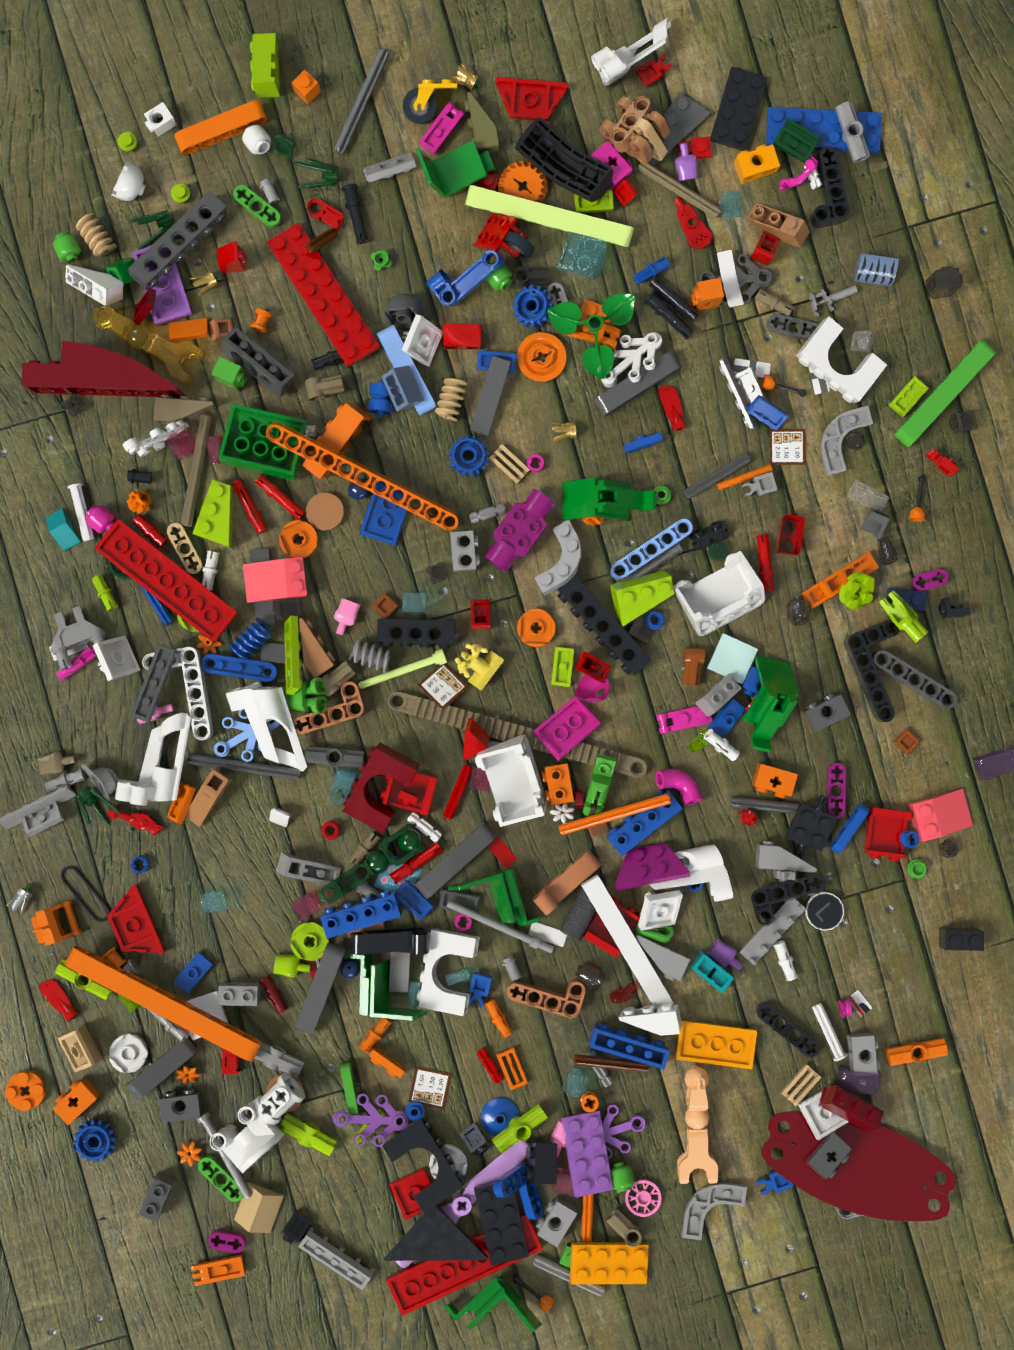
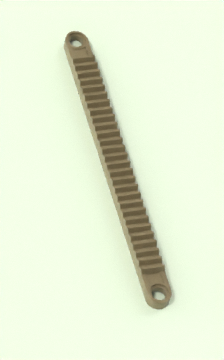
M393 692L388 698L390 708L395 711L464 730L468 718H473L490 737L507 741L525 734L532 749L551 754L533 734L535 729L449 705L441 710L434 701L402 692ZM395 696L403 698V704L399 707L394 706L392 703V699ZM582 742L564 756V758L594 766L597 754L616 758L614 772L639 778L645 775L647 771V765L642 759ZM636 762L641 763L643 766L640 773L632 771V765Z

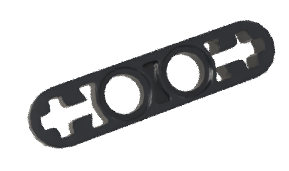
M762 1002L757 1005L756 1014L764 1023L805 1056L812 1058L818 1055L820 1047L813 1038L769 1003ZM769 1007L768 1012L774 1017L770 1019L766 1014L761 1016V1009ZM777 1019L785 1020V1026L782 1029L775 1027ZM799 1031L800 1038L797 1041H792L790 1039L791 1032ZM803 1041L809 1045L814 1044V1051L809 1050L807 1052L808 1049L802 1044Z

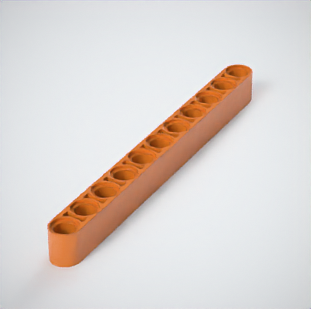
M273 422L267 428V438L289 451L445 530H454L458 526L457 513L280 422ZM277 427L280 429L281 435L277 437L272 435L271 428ZM289 437H296L299 441L298 445H291ZM308 445L314 446L316 453L309 454L306 451V447ZM324 455H332L334 462H325ZM347 463L351 466L352 470L344 472L341 465ZM361 472H365L368 474L369 479L363 481L358 475ZM383 481L386 484V488L378 489L376 483ZM395 490H401L404 496L402 498H396L394 497L393 492ZM418 499L421 504L418 507H413L410 501ZM429 508H436L438 513L434 516L428 514L427 510ZM448 516H452L455 519V522L453 524H447L444 521L445 518Z
M80 946L72 948L65 962L68 968L244 1060L252 1062L262 1045L259 1039Z

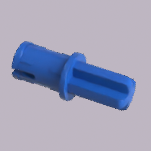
M663 256L652 264L648 263L646 265L647 268L633 275V279L636 284H640L650 277L655 278L657 274L670 267L669 261Z

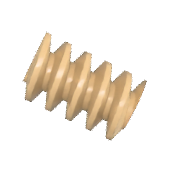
M90 213L78 221L76 229L80 232L86 244H89V248L93 251L94 256L103 257L112 253L117 246L116 244H111L113 241L111 237L106 238L108 232L103 231V225H98L100 220L94 219L96 214Z
M447 378L443 381L446 386L441 388L444 393L439 395L441 400L437 402L440 408H436L435 413L444 419L457 421L453 415H459L460 412L455 410V407L462 406L457 400L464 399L459 394L466 392L461 387L467 386L468 383L460 379Z

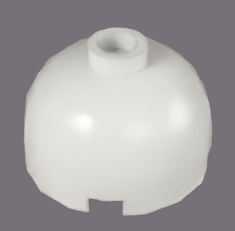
M126 160L112 191V196L123 201L134 200L137 195L142 196L146 185L143 184L144 176L139 167Z

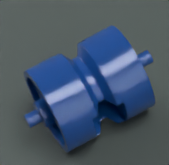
M381 379V383H371L369 395L372 396V399L368 402V412L378 414V418H382V415L392 414L393 403L390 401L391 397L383 379Z

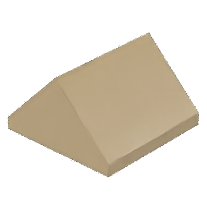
M85 1024L58 1038L74 1072L91 1067L102 1059Z
M248 1182L247 1187L251 1192V1196L247 1199L244 1196L242 1197L234 1220L249 1233H271L284 1195Z

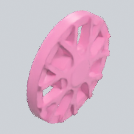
M640 1179L635 1181V1184L631 1186L632 1190L637 1192L635 1196L629 1195L630 1190L626 1191V1205L637 1216H650L661 1205L660 1190L650 1180ZM643 1183V1189L638 1190L637 1184ZM648 1185L654 1187L650 1192L646 1190ZM658 1194V1200H652L651 1195ZM636 1199L637 1204L631 1207L629 1202ZM650 1202L655 1206L651 1211L647 1207ZM639 1206L644 1207L643 1213L638 1212Z

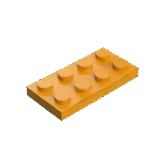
M681 1020L682 1029L677 1037L676 1060L753 1069L757 1037L756 1029Z
M572 1242L569 1282L571 1284H647L649 1245L647 1242H641L636 1247H630L625 1242Z

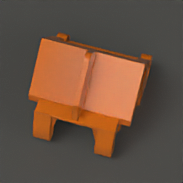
M72 900L35 912L36 916L32 917L31 921L34 927L33 933H36L39 944L45 942L47 946L83 933L82 929L78 927L71 906L73 904ZM64 907L72 931L70 933H67V930L61 927L58 919L60 914L59 908Z

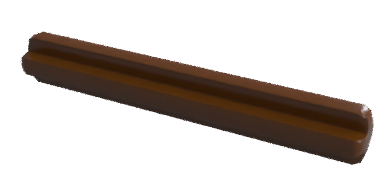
M578 1054L574 1056V1064L578 1066L645 1073L648 1072L649 1067L647 1064L633 1060Z

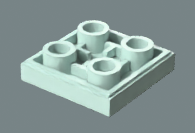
M722 634L707 669L724 677L730 674L736 682L743 684L758 649L726 634Z

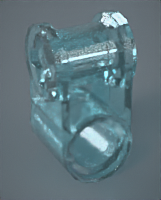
M338 766L330 793L331 800L334 803L343 804L346 801L348 794L351 792V786L356 779L357 771ZM342 790V794L345 796L338 801L335 793Z

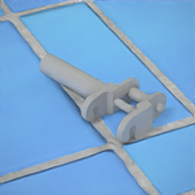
M854 285L828 297L824 289H821V292L815 295L810 293L809 300L812 301L811 308L815 317H819L817 305L825 303L832 312L834 311L832 302L857 293V287ZM823 297L822 301L816 302V298Z

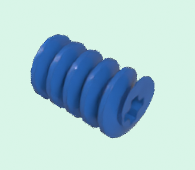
M256 618L258 624L250 623L252 629L249 627L245 628L247 634L240 632L242 639L234 638L236 644L233 642L229 643L230 648L244 659H249L251 654H254L256 649L261 647V644H265L267 639L272 637L269 626L260 618Z

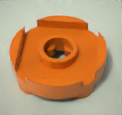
M294 520L287 523L279 536L281 549L292 558H306L318 546L316 530L312 525L304 521ZM296 535L304 537L302 544L294 543L293 540L296 539Z
M531 609L519 619L517 632L521 641L528 646L542 647L553 638L555 622L546 611ZM534 623H538V626L542 627V630H539L537 634L534 633V630H531V626H534Z
M30 1070L21 1071L12 1076L5 1090V1097L14 1108L22 1111H28L37 1107L46 1095L43 1077L37 1072ZM29 1086L30 1089L28 1091L30 1095L23 1094L22 1087Z

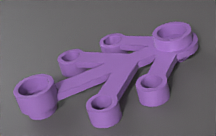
M363 1093L357 1095L356 1102L363 1106L370 1116L348 1115L343 1110H338L333 1115V1122L339 1127H344L348 1123L369 1124L361 1133L353 1137V1142L357 1146H363L366 1138L381 1124L388 1126L380 1134L373 1136L372 1142L377 1147L383 1146L385 1139L394 1130H404L408 1125L406 1114L402 1111H395L388 1103V1098L383 1094L376 1096L375 1103L383 1107L389 1116H381L369 1102L368 1096ZM361 1096H365L366 1100L364 1103L359 1102ZM380 1097H384L385 1101L383 1104L378 1102ZM341 1115H344L345 1120L344 1122L340 1123L338 1118ZM401 1117L402 1123L397 1125L396 1119ZM358 1136L363 1138L361 1143L356 1142ZM377 1137H381L382 1139L380 1144H376L375 1142Z
M610 1103L607 1106V1114L602 1122L605 1142L619 1148L622 1153H628L631 1150L629 1141H621L612 1135L630 1129L640 1132L645 1128V1120L641 1115L636 1114L630 1118V1121L609 1127L614 1116L619 1112L618 1106ZM611 1107L616 1108V1111L614 1113H611L609 1111ZM635 1119L641 1121L639 1125L633 1123ZM627 1144L628 1148L624 1150L621 1146ZM606 1146V1150L610 1151L608 1159H610L613 1155L612 1149Z

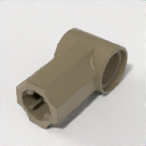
M341 375L323 379L315 377L305 380L309 401L320 400L328 395L345 392Z
M346 661L333 672L322 677L327 689L324 695L327 698L333 696L341 689L344 683L356 675Z
M618 1208L613 1210L606 1219V1222L625 1240L628 1246H638L642 1240L640 1228L633 1224ZM630 1232L638 1234L635 1239H630L627 1235Z

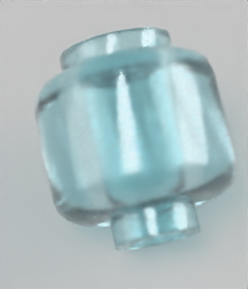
M571 1068V1072L564 1074L562 1090L567 1093L566 1096L582 1098V1095L587 1093L589 1078L586 1074H582L583 1070Z

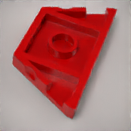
M495 77L496 86L510 119L534 121L537 117H540L545 122H548L568 89V83Z
M134 884L107 915L121 951L165 953L166 950L137 884Z

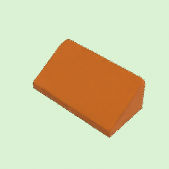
M207 318L169 323V338L171 342L210 337Z

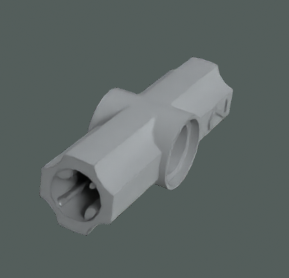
M844 102L837 106L835 111L843 131L842 139L847 143L853 163H859L870 157L862 133L863 125L858 121L852 102ZM849 130H854L856 135L850 134Z
M262 1042L254 1058L263 1062V1065L272 1070H281L298 1078L305 1061L287 1054V1051L276 1045L270 1046Z

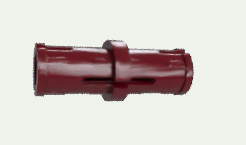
M270 975L259 980L267 995V1000H270L277 1014L287 1010L288 1006L280 994L281 991L277 989Z

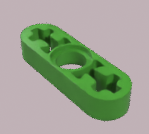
M239 185L234 189L233 196L236 202L266 226L276 228L281 224L279 212L248 187ZM240 192H245L247 198L250 199L249 203L244 197L240 198ZM254 203H262V209L254 211L252 209ZM266 211L272 217L275 215V222L269 220L268 216L265 215Z
M350 1062L340 1064L349 1115H361L359 1104L356 1102L357 1091L352 1065Z
M205 1155L198 1163L199 1171L228 1200L232 1202L241 1200L243 1195L240 1189L238 1194H231L233 1191L231 1188L234 1190L238 1188L231 1173L214 1156ZM204 1161L212 1163L210 1167L204 1168ZM217 1167L218 1170H217V1171L214 1173V1175L212 1176L211 1173H212L213 1170H215V1168ZM222 1173L226 1175L227 1181L219 1183L216 1176ZM231 1181L232 1183H231L230 1187H228L227 1189H225V1187H226V1186L229 1184V1182Z

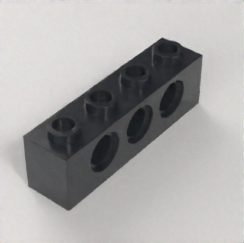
M377 619V642L385 647H393V643H400V647H412V644H420L422 648H431V644H439V648H450V645L455 643V621ZM395 628L402 630L400 638H393L392 631ZM416 628L420 629L421 637L413 639L411 631ZM433 629H438L441 632L440 637L436 640L430 637V632Z

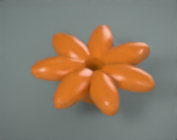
M198 635L202 642L197 645V648L204 647V655L209 652V649L212 653L216 654L215 646H221L222 643L219 641L213 643L208 638Z
M185 1065L183 1070L176 1069V1073L179 1075L175 1078L177 1080L183 1079L184 1084L188 1080L195 1083V1078L200 1077L201 1074L195 1073L197 1068H190Z
M192 1141L190 1146L183 1142L182 1147L184 1150L177 1151L178 1155L183 1156L180 1163L188 1160L190 1167L193 1165V1159L196 1161L201 1160L197 1154L202 1151V1148H195V1141Z

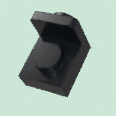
M949 598L940 600L941 603L938 605V610L942 614V618L966 617L970 615V607L963 608V605H952L950 609Z
M475 1122L459 1133L471 1154L482 1155L488 1151V1147L491 1145L490 1140L486 1139Z
M295 1211L281 1231L282 1239L291 1245L293 1242L297 1244L311 1221Z

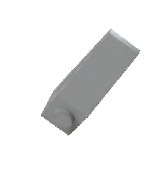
M763 841L762 844H757L755 866L757 868L817 872L815 867L783 848L774 845V841Z
M281 852L276 871L286 877L326 885L340 875L341 868Z
M635 933L634 936L659 969L665 973L664 977L671 981H675V979L681 981L690 959L679 952Z

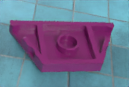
M666 843L628 851L615 886L616 890H623L690 877V873Z

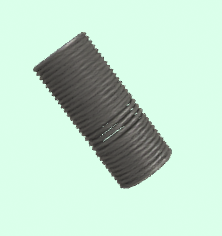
M581 887L576 897L577 899H575L576 901H574L559 929L562 933L577 941H581L596 912L583 887Z

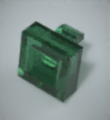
M277 133L274 137L273 152L290 160L293 156L296 138L290 139L286 137V133Z

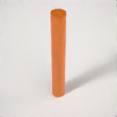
M771 464L716 483L718 490H722L772 472L773 469Z

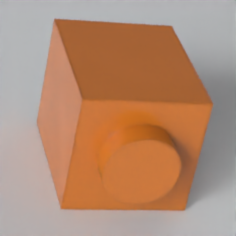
M305 69L292 82L294 92L307 105L321 92L319 83Z

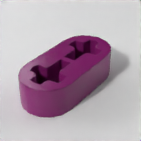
M936 569L915 575L911 579V586L915 591H924L943 586L948 582V573L943 569ZM937 573L943 576V579L940 580L941 583H939V580L932 581L931 578L936 577ZM918 577H920V580L927 579L928 583L922 584V588L916 584L919 581Z
M217 1229L211 1233L208 1243L214 1250L239 1253L245 1247L246 1238L238 1232ZM218 1235L220 1236V1240L224 1241H220V1243L217 1244L214 1238ZM235 1239H239V1243H241L238 1247H235V1243H233Z

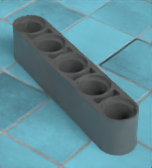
M669 351L656 359L654 369L646 370L645 367L640 369L641 379L638 382H631L628 377L594 399L603 416L611 414L680 370L682 365L673 351Z
M881 650L871 655L878 670L936 706L952 708L956 705L957 696L954 692L891 653ZM879 654L884 656V663L882 665L877 662ZM895 664L899 665L901 668V671L898 675L895 674L893 671V667ZM912 674L917 677V682L914 685L910 682ZM929 684L933 687L931 695L926 691V687ZM944 695L949 696L950 701L947 705L943 703Z
M483 822L418 880L414 886L428 899L497 836Z
M327 943L297 1020L296 1029L311 1035L314 1034L346 949Z

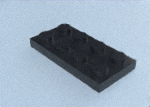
M731 66L710 136L711 142L741 151L747 149L768 77Z
M494 1182L474 1187L491 1266L529 1257L515 1192L509 1197L498 1198L493 1190Z

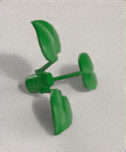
M620 293L608 297L602 305V311L607 316L592 315L588 320L579 321L582 315L581 310L573 302H562L549 307L547 310L551 324L562 334L570 335L575 333L577 324H586L588 331L594 333L595 348L590 347L585 350L582 356V363L584 368L598 379L605 378L614 363L612 349L608 345L598 346V332L602 329L603 321L609 318L614 325L621 326L627 324L634 313L635 295Z

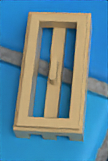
M503 444L489 457L516 484L530 471ZM503 451V452H504L507 456H509L519 467H521V468L524 470V472L522 473L520 470H518V469H517L507 458H505L500 452ZM498 456V457H499L502 461H504L515 473H517V474L519 475V477L516 478L511 472H509V471H508L499 461H497L495 458Z
M805 1064L782 1089L781 1094L797 1106L821 1077ZM808 1070L809 1073L805 1076V1078L797 1085V1087L790 1094H788V1091ZM814 1075V1077L812 1078V1080L804 1087V1089L796 1096V1098L793 1099V1097L801 1090V1088H802V1087L809 1081V1079Z

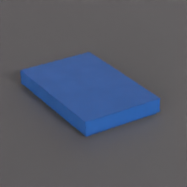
M378 481L376 487L382 490L386 488V484L383 481ZM395 490L393 492V495L396 498H402L404 496L401 490ZM372 493L359 534L396 546L408 510Z

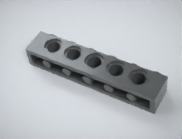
M209 190L128 268L129 275L146 291L150 287L154 288L160 281L159 278L163 274L167 275L173 269V264L177 261H182L186 256V252L190 248L194 249L199 244V239L203 235H209L213 230V226L217 222L221 223L226 218V206ZM204 213H208L211 215V217L208 219H204L201 217V215ZM190 226L197 227V231L191 232L188 230V228ZM182 239L184 243L177 245L174 241ZM163 252H169L171 256L168 258H164L161 256V254ZM149 265H155L158 267L155 271H150L147 269Z

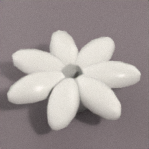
M564 803L562 807L557 804L555 805L557 810L550 811L551 814L556 815L553 821L561 819L562 823L565 824L566 818L574 819V816L570 813L575 808H568V803Z

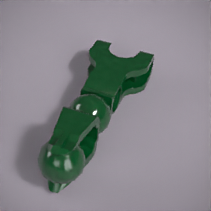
M411 823L405 824L400 830L381 842L380 850L371 851L366 859L362 861L363 864L354 866L323 886L319 891L320 900L324 903H333L366 881L370 875L384 873L389 865L399 866L414 855L424 851L426 846L421 845L422 837L420 833L410 828ZM398 837L399 847L408 854L395 860L393 853L387 849V844ZM363 867L366 869V876L364 878L356 876L357 868ZM326 889H331L334 894L332 898L327 899L325 897L324 893Z

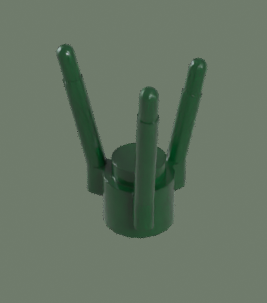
M309 158L306 159L308 163L294 161V165L322 171V179H325L323 182L298 185V188L332 186V182L337 183L338 167Z
M168 210L131 219V222H136L137 225L156 221L159 228L163 227L162 230L139 246L138 250L145 248L170 229L173 221Z
M87 786L77 794L79 798L76 800L81 806L87 824H90L91 821L85 805H92L104 823L109 825L108 820L96 804V797L117 814L121 813L95 787Z

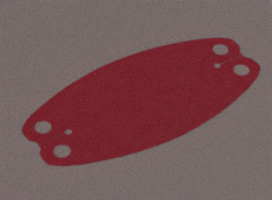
M801 1111L779 1113L770 1118L768 1124L770 1137L762 1147V1157L778 1174L813 1197L851 1213L883 1220L933 1221L948 1215L950 1210L948 1195L956 1184L954 1173L939 1158L905 1136L881 1125L879 1130L865 1131L850 1122L846 1123L833 1132L852 1149L849 1152L850 1157L845 1163L840 1162L836 1167L838 1171L832 1178L824 1179L805 1161L826 1136L816 1140ZM781 1121L788 1122L790 1125L789 1132L781 1133L778 1130V1124ZM795 1142L796 1146L792 1147L789 1143ZM775 1147H779L783 1151V1157L780 1160H775L771 1156V1151ZM833 1153L826 1154L828 1156L827 1161L833 1160L831 1157ZM937 1172H943L946 1175V1182L942 1185L937 1184L934 1180ZM922 1185H926L928 1189L923 1190ZM931 1199H937L940 1202V1209L936 1212L928 1208V1202Z

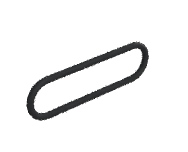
M73 866L65 867L60 874L62 882L94 920L98 922L107 920V915L103 919H98L65 881L63 877L64 872L67 869H73L104 905L108 915L110 909L78 869Z

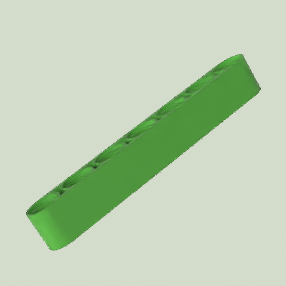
M984 339L980 340L895 432L894 436L907 448L910 447L997 351Z

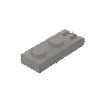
M410 152L365 167L363 172L366 180L373 182L382 178H390L400 172H408L415 168L416 164Z

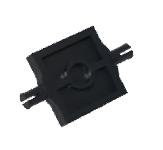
M820 795L816 805L800 802L785 835L787 839L799 844L794 855L802 858L805 848H813L822 852L837 819L836 815L823 809L828 798Z

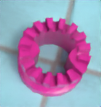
M531 455L527 460V467L531 472L537 473L543 469L544 460L540 455ZM532 459L540 460L539 468L531 467Z
M461 913L456 916L455 926L458 930L466 931L471 927L472 919ZM460 917H466L469 920L465 927H461L458 924Z
M845 999L844 1002L839 1000L838 1006L841 1009L839 1010L841 1017L844 1018L845 1015L852 1016L849 999Z

